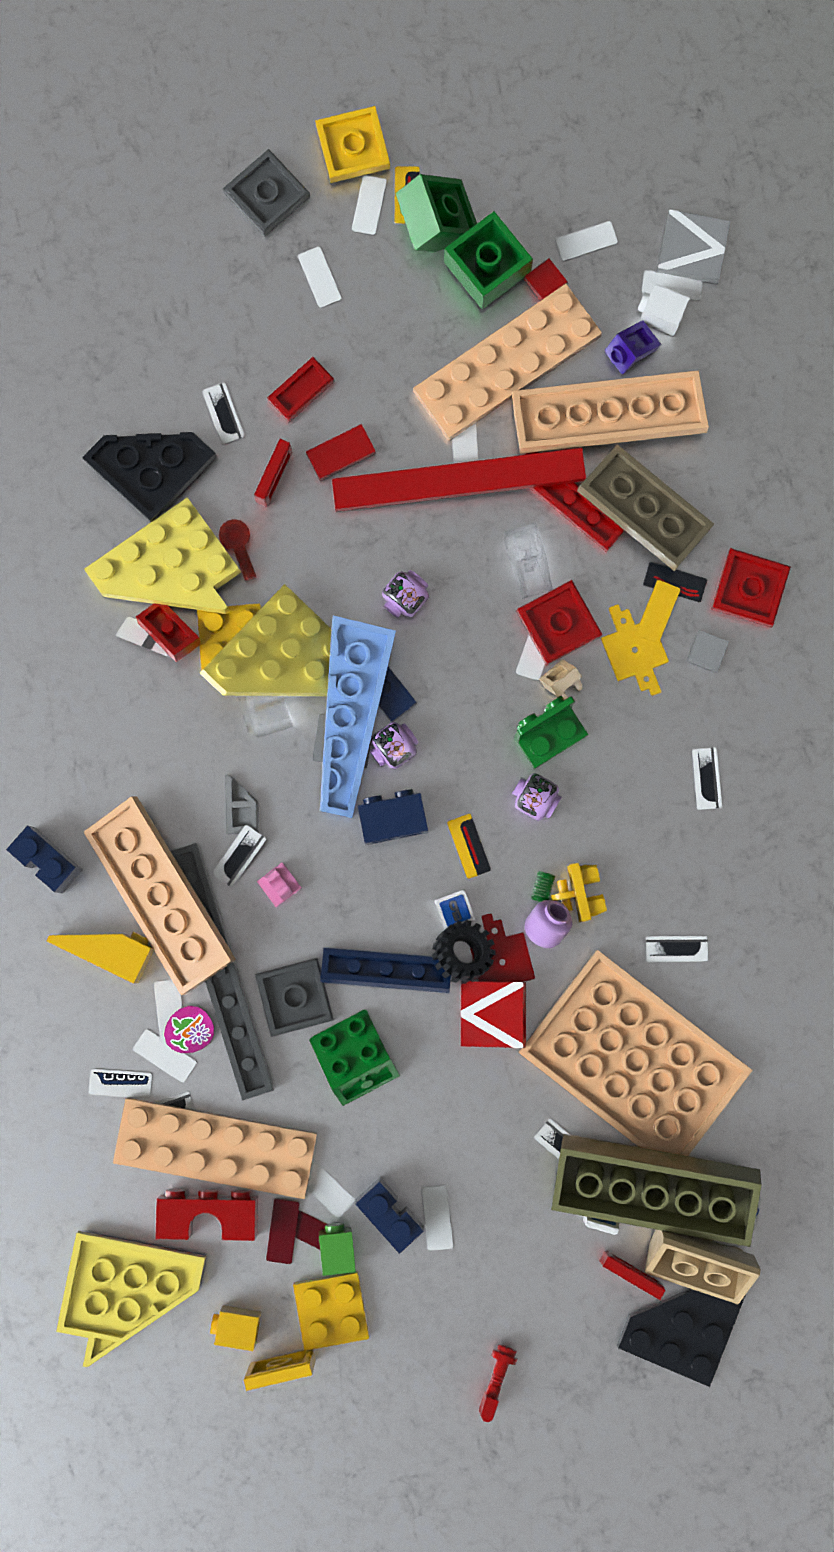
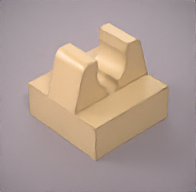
M563 659L539 678L545 689L557 698L562 696L564 700L568 698L565 690L571 685L577 691L582 690L581 674L576 667Z

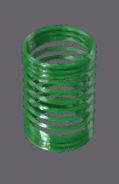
M538 871L537 876L539 877H536V879L546 882L535 880L542 884H534L542 887L534 886L538 889L533 890L538 892L533 891L532 893L534 894H532L531 899L542 902L550 899L548 896L551 895L548 893H552V885L556 876Z

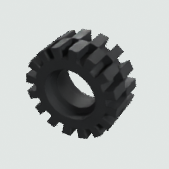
M466 920L464 923L457 921L438 935L437 941L433 944L432 949L436 950V952L432 954L433 960H439L435 965L437 970L442 967L444 968L445 972L442 974L444 978L451 975V982L457 983L461 980V984H467L470 980L473 982L489 970V967L494 962L491 958L496 955V949H490L494 945L493 939L487 941L485 937L490 933L487 930L481 933L479 931L481 928L480 924L476 923L471 927V921ZM463 941L471 947L474 953V959L471 963H464L456 957L453 950L455 942Z

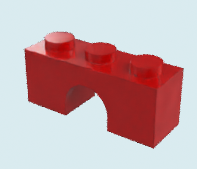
M168 1189L165 1195H160L157 1198L155 1239L189 1240L193 1235V1220L195 1216L202 1213L212 1214L220 1221L222 1227L221 1240L255 1241L257 1237L258 1196H251V1191L234 1190L231 1191V1196H218V1190H199L198 1195H185V1190Z

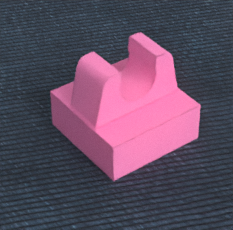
M283 862L257 881L275 907H278L302 889Z

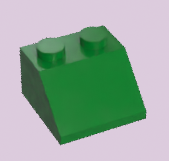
M420 174L395 193L415 250L430 252L443 250L477 224L462 179Z

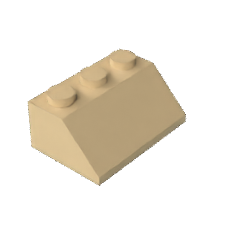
M655 1230L650 1239L644 1273L739 1304L760 1276L761 1269L754 1255L743 1252L738 1247L725 1246L710 1239Z

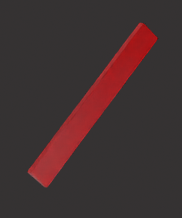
M576 448L332 479L335 510L340 512L583 482L586 479L583 449Z

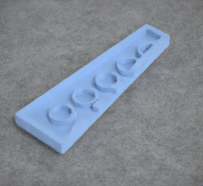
M333 616L331 627L320 811L352 818L396 630L338 616Z

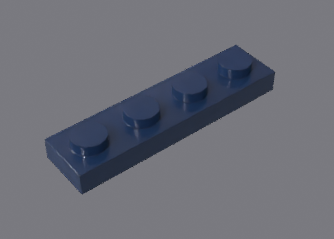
M323 948L320 981L323 983L449 993L451 975L444 978L442 976L445 972L444 968L442 967L437 970L435 967L439 960H433L430 956Z

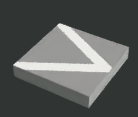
M669 209L657 272L718 284L730 221Z

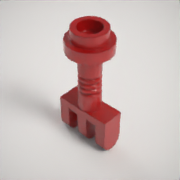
M498 1344L497 1350L493 1349L491 1356L497 1360L487 1391L484 1392L479 1406L480 1416L485 1422L493 1420L509 1364L516 1365L518 1360L515 1357L516 1350Z

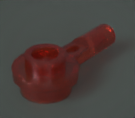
M228 520L220 527L219 540L226 549L234 551L244 580L250 581L255 579L257 576L246 549V545L250 540L249 528L241 520Z

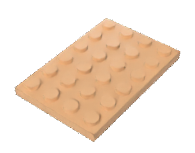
M599 950L594 952L528 1038L526 1048H521L518 1053L638 1147L689 1156L753 1071Z

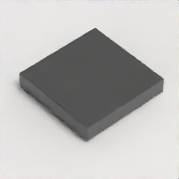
M270 149L264 152L223 188L224 194L264 237L310 198V192Z
M318 958L255 974L271 1037L334 1020L325 983L320 981L321 967Z

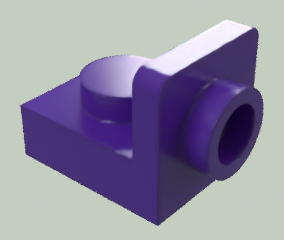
M642 320L617 333L606 347L605 353L619 372L624 374L635 362L656 352L662 344Z

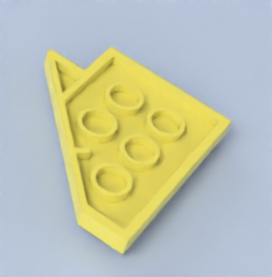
M188 497L84 568L103 597L227 614L230 610L216 590L241 573L236 563Z
M284 584L210 661L200 674L223 696L327 697L331 628Z
M78 1231L75 1237L56 1332L88 1338L83 1367H89L198 1292L201 1286L206 1256Z

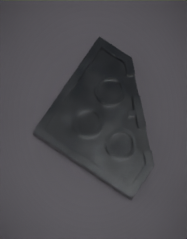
M180 432V434L162 435L161 433L136 434V436L103 435L82 458L146 519L152 522L172 504L217 455L193 432Z
M693 1289L685 1293L681 1292L643 1311L639 1310L629 1314L617 1347L710 1387L744 1298L739 1304H735Z

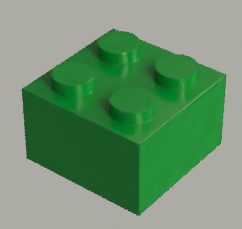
M495 211L444 248V263L482 310L524 279V276L531 272L533 258Z

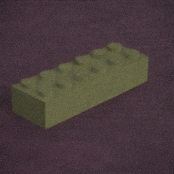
M563 1134L551 1210L751 1247L762 1186L760 1169Z

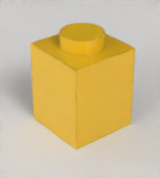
M223 1305L219 1314H213L210 1334L216 1335L214 1345L254 1351L262 1311Z

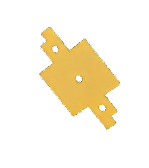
M618 604L609 607V612L617 632L604 636L601 640L617 681L635 675L641 691L649 689L652 696L661 693L660 686L652 669L669 662L661 640L659 643H654L637 636L636 631L640 623L635 625L629 609L621 611ZM622 618L626 619L625 624H622L620 622ZM633 647L638 649L636 653L632 652ZM645 676L649 677L648 682L644 681Z

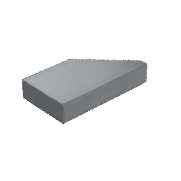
M225 775L226 834H239L245 825L259 833V802L231 775Z

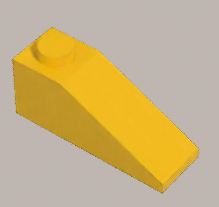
M134 931L131 936L127 934L49 935L46 940L133 984L139 983L154 952L152 946L148 945V939Z

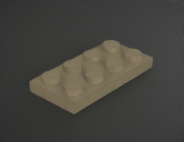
M618 444L583 481L577 492L673 571L678 568L714 525L712 521Z

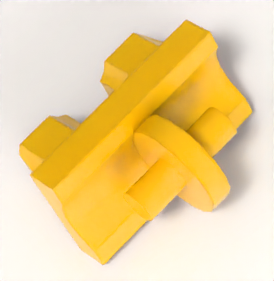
M579 863L567 866L572 891L568 890L566 879L557 881L559 894L551 895V900H561V903L569 911H573L570 898L574 897L579 922L591 920L592 916L607 911L603 894L586 897L584 885L600 882L597 865L579 866Z

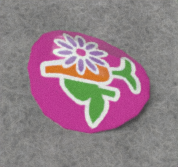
M186 1006L176 1011L168 1020L164 1032L166 1044L172 1050L179 1053H194L202 1050L211 1042L214 1036V1025L204 1010L196 1006Z

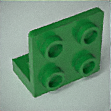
M560 696L548 703L543 710L545 713L539 717L533 713L518 723V730L514 739L534 770L588 736L587 731L572 710V706L575 703L572 696L566 700Z
M366 1010L354 1014L309 1039L327 1081L342 1106L400 1076Z

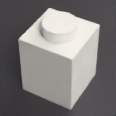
M654 284L651 294L644 292L639 304L638 311L643 312L640 321L643 320L647 326L674 336L689 297Z

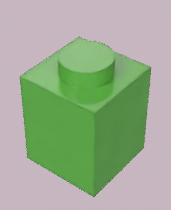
M344 1223L325 1225V1230L319 1231L323 1276L356 1272L351 1227L345 1228Z

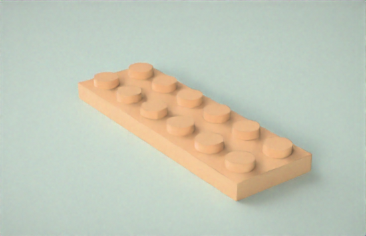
M565 284L413 388V392L450 441L512 398V391L525 390L602 336V332L568 285Z
M699 370L512 391L520 454L707 433L709 428Z
M131 796L84 831L85 836L181 995L189 993L236 960L137 796Z
M127 1097L125 1098L113 1163L305 1199L317 1133Z

